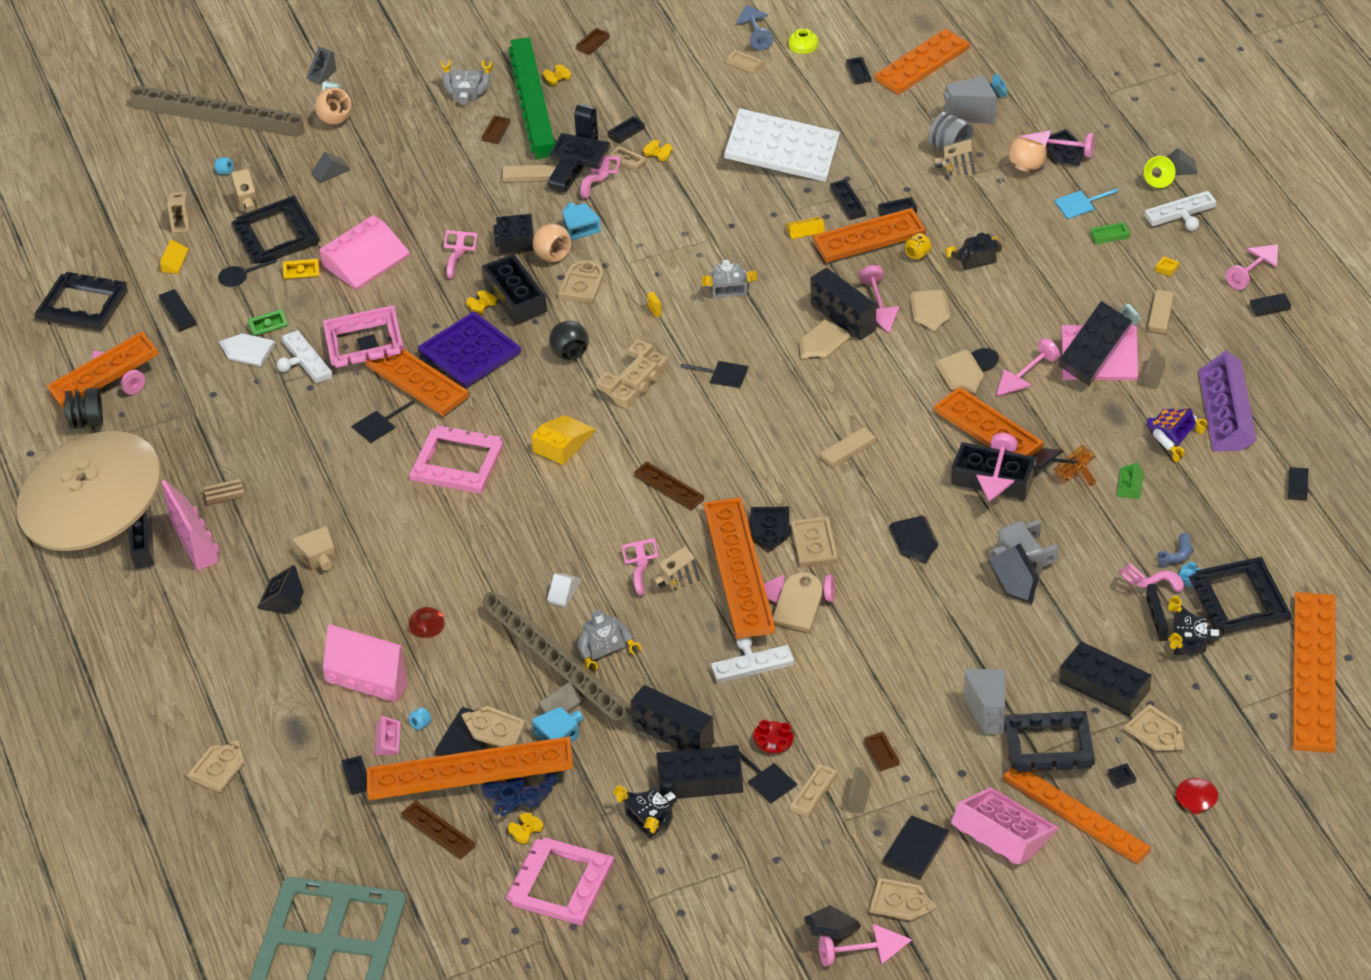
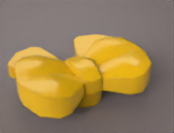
M555 65V73L548 69L543 71L545 81L551 86L557 85L558 80L571 79V72L565 65Z
M653 140L644 147L643 153L646 157L654 155L657 156L659 161H666L670 157L673 148L669 143L660 148V141Z
M485 290L477 292L479 300L468 297L466 300L470 310L478 315L483 314L485 307L488 305H497L496 297Z
M532 813L520 814L519 817L524 823L523 826L513 822L508 826L509 834H512L513 838L521 844L528 843L530 841V834L533 832L543 831L542 821L538 817L532 816Z

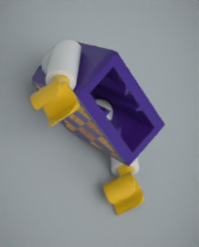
M1178 408L1163 409L1156 418H1148L1147 427L1152 429L1156 440L1168 451L1171 450L1173 452L1172 459L1175 462H1179L1180 456L1184 457V449L1174 445H1179L1195 425L1196 432L1203 434L1208 423L1205 419H1196L1197 416L1193 414L1192 409Z

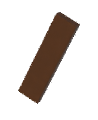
M647 461L634 471L636 478L691 511L704 501L703 494Z
M416 800L401 812L402 818L459 859L465 857L476 847L474 841Z

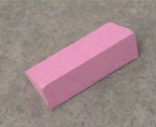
M385 716L379 719L376 724L374 755L399 754L400 721Z

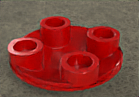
M761 720L753 732V741L759 749L765 752L780 753L791 747L794 735L791 725L786 722Z
M1189 778L1178 785L1176 799L1183 807L1189 809L1191 813L1200 814L1216 804L1218 801V791L1208 780Z

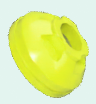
M798 29L788 39L790 50L799 54L811 53L819 45L817 35L809 29Z
M1165 156L1152 157L1144 166V179L1152 187H1167L1175 178V166ZM1155 167L1161 171V175L1158 178L1152 175V170Z

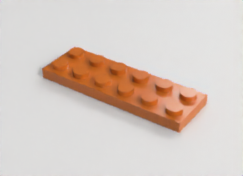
M945 28L876 73L875 80L900 95L968 50L970 43Z
M913 208L813 235V241L827 263L903 242L917 233L926 235V229Z
M143 331L48 384L47 388L62 409H64L66 391L71 390L74 397L75 390H79L81 397H84L85 389H100L115 379L120 378L128 371L134 370L143 363L159 355V352Z
M406 350L400 351L401 354L388 357V354H384V358L371 361L368 358L366 360L368 368L441 416L446 415L469 397V391Z
M961 387L934 405L936 413L989 448H991L992 437L998 433L1010 434L1017 440L1018 445L1014 453L1033 456L1044 446L1042 440Z

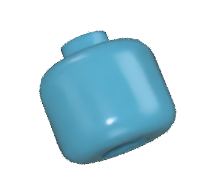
M220 157L215 161L214 168L218 174L229 175L233 171V161L228 157Z
M422 707L412 711L409 714L410 725L416 730L427 727L431 723L430 712Z

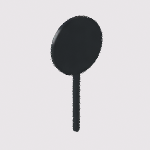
M277 259L245 270L237 266L227 267L219 273L218 280L220 284L226 287L238 286L246 280L247 272L276 263Z
M981 348L971 353L981 370L993 368L999 361L998 353L993 349Z

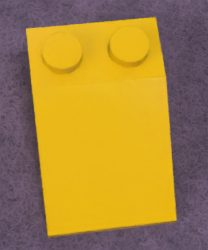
M563 415L542 424L531 435L533 452L561 465H565L596 432V428Z

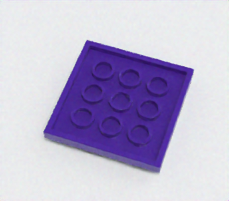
M473 311L419 345L418 352L422 353L443 372L466 388L520 354L521 347Z

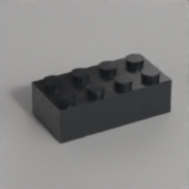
M515 254L482 265L483 282L496 297L514 324L547 312L546 295Z
M827 267L810 277V302L815 309L821 311L827 318L833 320L839 327H842L851 336L856 337L860 341L876 331L875 302Z
M1101 301L1059 359L1058 366L1090 386L1131 329L1132 320Z
M961 442L951 468V484L983 491L976 475L993 477L1000 450ZM1004 451L998 478L1014 480V483L1001 492L1000 495L1026 500L1035 476L1036 457Z
M1081 641L1060 666L1059 683L1130 716L1149 693L1152 674Z
M643 685L631 699L632 726L636 730L647 733L653 738L664 741L680 750L711 748L714 744L713 716L646 685Z
M739 745L656 753L659 789L662 797L669 792H672L676 799L743 793Z

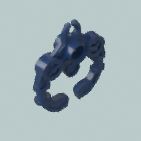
M556 772L546 773L544 776L546 782H541L539 787L528 786L524 788V777L511 778L504 784L500 780L485 782L481 784L482 794L484 797L493 799L496 802L493 808L494 813L498 815L499 808H502L503 811L500 814L504 816L523 804L527 807L539 806L543 799L552 792L553 784L558 782V776Z

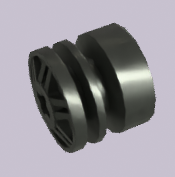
M99 388L85 389L84 397H81L79 390H75L74 397L71 390L65 392L64 412L70 429L76 428V420L78 427L83 428L84 419H87L89 427L103 426V408Z

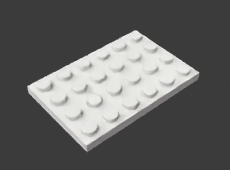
M739 108L724 158L826 182L840 132Z

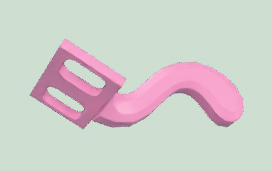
M605 156L600 169L591 167V172L598 174H590L584 178L580 189L583 199L590 197L592 182H602L609 174L618 173L621 157ZM611 160H617L615 170H609Z
M446 230L444 248L454 250L447 263L448 278H454L456 261L462 257L463 253L467 250H476L478 233ZM449 234H456L458 236L456 245L447 244ZM466 236L475 237L473 247L464 246Z
M656 538L622 545L625 564L636 563L638 565L633 574L634 586L638 596L645 595L642 574L645 572L649 560L659 557ZM654 543V555H645V544ZM635 547L637 557L628 560L626 548Z
M1131 563L1118 571L1132 585L1135 584L1142 588H1147L1148 584H1156L1161 580L1168 581L1174 592L1179 593L1184 588L1181 577L1172 571H1161L1150 578H1144L1145 576Z

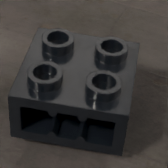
M531 214L496 217L497 224L493 225L494 235L498 236H494L495 247H499L500 254L534 251L532 244L534 232Z

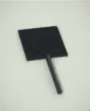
M718 361L715 369L681 364L682 368L713 373L710 380L711 384L739 389L749 366Z
M410 401L386 417L375 411L351 427L369 443H373L396 428L388 419L414 404V401Z
M1042 448L1032 456L1036 457V468H1042L1050 461L1077 464V461L1056 458L1064 452L1059 449Z
M739 750L740 757L758 773L748 783L769 803L772 804L798 785L775 763L761 771Z

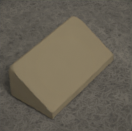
M1155 348L1152 349L1144 372L1143 385L1144 387L1157 389L1165 368V362Z
M568 682L539 702V711L545 714L560 707L568 713L584 701L574 686Z
M856 767L848 795L849 812L862 814L865 810L871 781L860 767Z

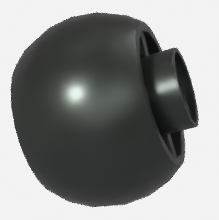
M567 320L560 322L552 329L549 335V345L552 352L560 359L573 360L585 353L589 345V336L584 326L580 323Z

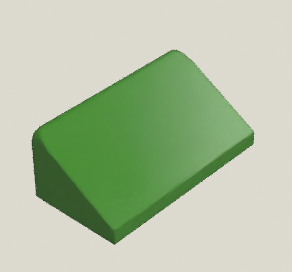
M283 309L250 318L247 321L253 336L288 326Z
M1138 463L1121 467L1117 491L1118 497L1141 498L1144 471Z

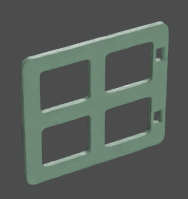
M297 877L286 878L282 883L250 980H267L279 945L316 949L307 980H325L332 956L336 952L372 957L365 980H382L405 907V894L401 891ZM307 885L316 886L318 890H309ZM303 894L333 899L322 933L315 934L284 929L295 895ZM370 894L382 895L381 899L370 898ZM356 901L388 906L379 937L376 941L339 936L350 902Z

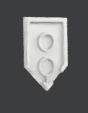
M242 333L219 341V344L223 348L228 360L262 367L276 341Z

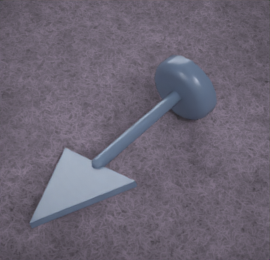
M745 5L736 25L751 21L755 29L750 36L752 47L759 51L768 49L773 43V35L768 29L759 28L755 21L756 19L768 17V14Z

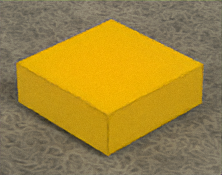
M1163 256L1155 266V271L1172 277L1179 268L1180 262Z
M654 292L647 293L648 308L654 317L662 316L660 300Z

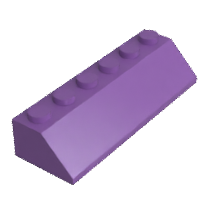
M1226 350L1198 370L1212 449L1215 452L1243 450L1257 440L1242 362Z

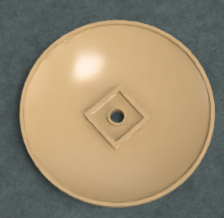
M97 432L72 440L44 458L24 482L17 500V518L20 527L31 541L51 550H80L106 542L135 523L152 503L161 481L160 460L155 450L146 440L127 432Z

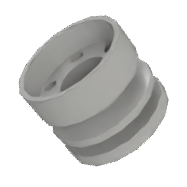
M942 112L934 120L929 131L928 140L931 145L942 150L948 145L968 139L972 141L974 127L970 122L961 118L958 119V117L948 112Z

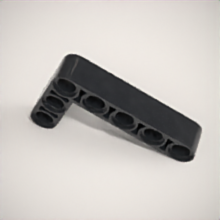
M578 104L574 112L576 136L598 140L596 108ZM560 161L549 178V188L567 192L584 166Z

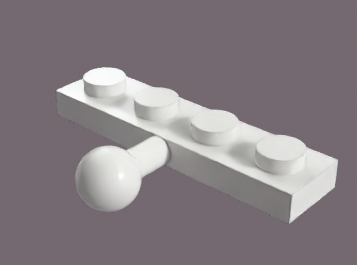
M1209 191L1147 209L1144 211V216L1152 226L1183 217L1185 227L1190 231H1194L1199 227V220L1190 215L1216 207L1217 201Z
M298 330L282 336V342L294 358H280L277 361L279 371L287 372L291 366L300 363L315 383L332 378V371Z
M747 637L737 639L736 642L738 648L744 651V656L711 663V669L718 684L794 665V659L788 645L752 653V639Z

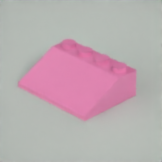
M372 215L319 249L322 266L355 290L410 256L408 249L392 230L375 215Z
M1062 325V355L1083 325ZM1131 325V329L1094 380H1138L1136 325ZM1062 369L1063 380H1079Z
M166 480L161 481L170 523L196 569L200 570L218 563L217 554H220L218 545L212 542L213 538L210 531L205 530L206 526L203 519L198 518L197 508L195 506L192 507L189 500Z
M328 625L323 662L325 681L351 690L364 692L367 695H374L384 700L398 702L407 687L402 645L334 625Z
M992 787L958 802L951 822L959 831L971 835L977 842L984 843L994 852L1004 855L1010 862L1018 865L1030 860L1059 828Z

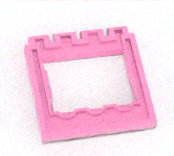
M394 305L323 320L331 365H335L336 368L348 366V362H352V364L366 362V358H370V361L384 358V354H388V357L401 354L400 351L404 350ZM384 324L388 325L393 344L339 355L336 335Z
M437 425L436 429H431L410 472V480L482 494L504 447L502 437L488 435L486 438V434L472 431L468 435L467 430L453 428L451 432L450 427ZM439 439L490 448L479 473L428 464L436 451Z
M545 837L543 840L535 839L529 851L530 853H528L521 866L522 869L519 870L513 885L506 895V900L512 902L514 907L583 926L614 864V857ZM549 853L572 861L588 863L567 907L528 896Z

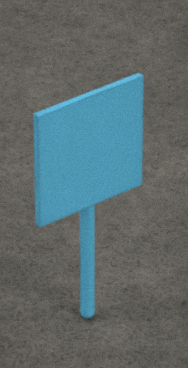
M1118 189L1089 199L1080 190L1055 199L1054 202L1065 217L1070 219L1095 210L1090 203L1091 201L1116 193Z

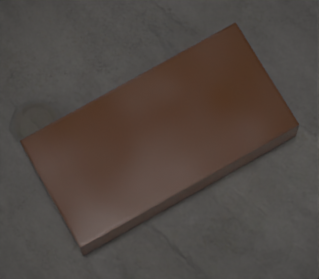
M595 28L576 45V50L591 55L610 38V34Z
M494 115L482 135V141L499 144L510 125V118Z
M884 732L864 737V742L880 771L899 766V759Z

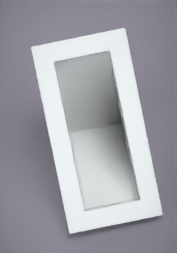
M564 573L554 574L547 603L566 608L580 585L581 578Z

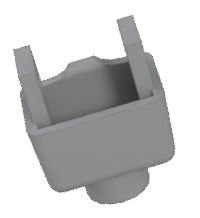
M1039 520L1025 525L1022 521H1018L998 531L997 547L990 549L989 553L991 559L1021 543L1034 569L1039 574L1042 573V567L1058 561L1059 547L1054 544L1041 549L1035 539L1040 537L1041 523Z

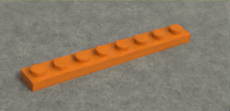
M1011 767L1003 775V781L1137 865L1151 852V846L1032 772L1017 773L1016 769Z

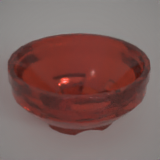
M432 607L420 608L414 611L409 618L410 631L420 638L437 636L445 627L443 614ZM423 613L431 614V616L426 619L420 617Z

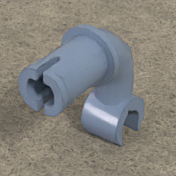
M1181 533L1179 535L1177 553L1169 554L1167 551L1157 553L1159 567L1165 568L1170 563L1184 562L1190 557L1194 549L1188 533Z

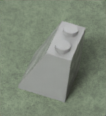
M985 76L945 85V92L943 93L945 100L944 112H948L958 117V119L961 118L970 123H996L997 96Z
M964 669V700L982 732L1004 734L1005 670Z

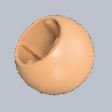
M335 87L327 88L317 96L315 111L323 122L333 125L340 124L351 114L352 101L344 90Z
M1018 136L1011 142L1008 154L1010 161L1016 164L1015 168L1030 172L1031 169H1039L1044 164L1047 150L1046 146L1041 142Z
M553 223L543 225L534 234L533 250L540 259L546 262L560 261L570 251L571 237L568 231L561 225Z

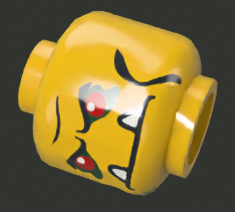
M921 233L915 234L905 243L906 254L915 260L923 258L932 248L930 239Z

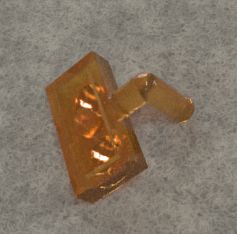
M1083 444L1066 458L1076 460L1077 464L1060 463L1054 468L1056 473L1066 481L1080 471L1090 486L1096 484L1095 478L1085 466L1096 456Z

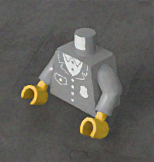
M448 59L449 64L447 66H444L443 60H441V68L444 70V88L449 94L453 95V100L466 105L468 101H477L479 96L488 90L491 76L489 71L493 69L491 60L490 65L485 67L486 61H482L484 73L477 70H451L449 72L451 68L450 60Z
M729 260L721 261L720 265L714 266L713 272L702 276V286L712 287L713 299L747 295V284L758 281L756 271L747 272L741 269L740 264H731Z
M595 610L591 613L592 620L583 624V632H581L577 643L582 660H585L584 665L589 669V664H591L593 671L598 669L597 663L593 660L625 647L626 642L628 643L627 649L629 653L634 654L632 651L633 645H636L637 649L641 651V645L633 642V636L626 625L617 618L612 619L609 614H603L602 610Z

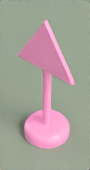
M1051 130L1020 136L1041 142L1045 146L1047 143L1084 147L1085 156L1092 158L1094 153V133L1087 134L1085 143L1049 139Z
M1278 244L1247 248L1248 252L1259 258L1246 269L1239 265L1230 267L1226 272V279L1229 285L1237 290L1246 288L1250 283L1248 272L1263 260L1277 267Z
M878 265L867 266L860 271L859 280L864 285H872L879 309H876V323L890 333L900 306L883 307L877 288V283L884 277L883 269Z
M1042 338L1038 342V349L1041 354L1017 375L1004 369L996 397L1031 387L1030 383L1020 377L1043 357L1049 361H1056L1060 357L1057 346L1051 340Z
M93 351V359L105 352ZM130 370L122 375L121 388L125 393L134 395L143 388L145 376L142 372Z
M1007 433L995 434L991 439V448L1000 450L993 477L976 475L989 502L1014 483V480L998 478L1004 451L1014 453L1018 445L1017 440Z
M785 574L764 583L769 601L778 604L784 586ZM833 574L825 576L824 586H822L825 600L828 602H834L835 578Z
M872 924L876 942L834 947L832 939L825 935L819 939V954L822 964L830 966L834 963L835 952L878 947L882 965L910 943L912 939Z

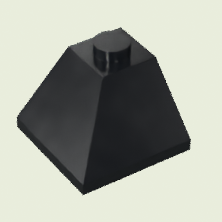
M294 565L269 580L257 606L259 609L287 614L300 607L304 591Z

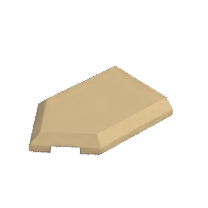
M944 290L917 291L910 294L914 322L929 327V330L935 333L941 324L946 323L950 319L947 295Z
M824 319L799 339L801 359H809V357L815 356L827 358L847 342L851 336L846 330Z
M963 350L947 356L936 363L937 369L950 390H956L961 387L972 395L976 394L977 388L984 378V373L969 350Z
M1151 704L1123 727L1124 730L1155 751L1184 750L1182 725Z
M489 706L480 708V710L472 713L462 714L473 738L494 747L516 745L526 721Z
M239 740L220 747L219 745L211 746L188 773V778L216 792H221L245 763Z
M879 878L869 913L912 921L936 909L937 906L928 898L921 885Z

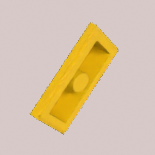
M819 216L785 224L791 239L825 232L824 220Z
M169 240L160 261L161 271L179 274L189 248L174 240Z
M319 259L283 261L284 279L320 277Z

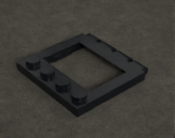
M295 195L240 215L231 223L253 264H262L320 242L317 232ZM283 211L298 238L265 251L250 224Z
M73 272L61 274L36 310L35 319L102 331L127 293V282L113 280L112 282V279L96 278L95 276L84 274L79 276L78 273ZM66 287L111 295L102 306L103 309L100 313L87 314L86 311L82 310L71 311L70 308L53 307Z
M1262 556L1196 570L1195 574L1189 576V580L1201 604H1203L1202 606L1210 619L1213 629H1218L1223 635L1291 620L1292 614ZM1246 573L1266 612L1241 616V618L1228 620L1209 581Z
M1086 711L1005 715L1004 722L1011 767L1016 769L1017 773L1031 772V768H1035V772L1052 771V767H1056V771L1073 770V766H1076L1077 770L1092 769V765H1095V755ZM1069 727L1079 732L1080 751L1021 754L1018 732L1027 729L1032 732H1038L1048 728L1058 731Z

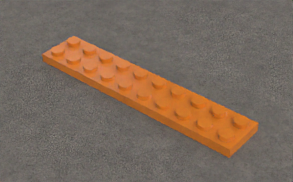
M742 498L703 502L736 639L776 634Z
M1295 592L1293 750L1335 753V595Z
M569 736L367 767L368 800L574 769L571 739Z

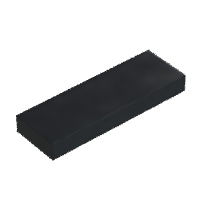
M846 179L830 183L831 191L849 220L866 216L865 208Z
M175 289L158 295L160 302L179 331L197 325L196 320Z
M1155 583L1148 584L1146 600L1160 642L1167 641L1168 625Z

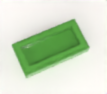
M1125 222L1090 228V234L1095 245L1130 238V232Z

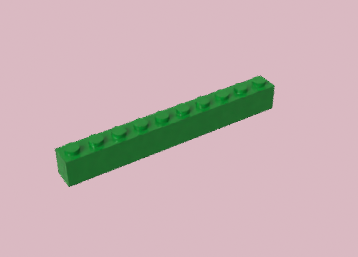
M530 37L510 40L511 47H508L511 67H515L513 68V76L515 78L518 98L521 99L520 107L523 120L525 121V129L529 131L527 132L528 142H532L529 143L530 151L534 153L536 160L549 158L555 142Z

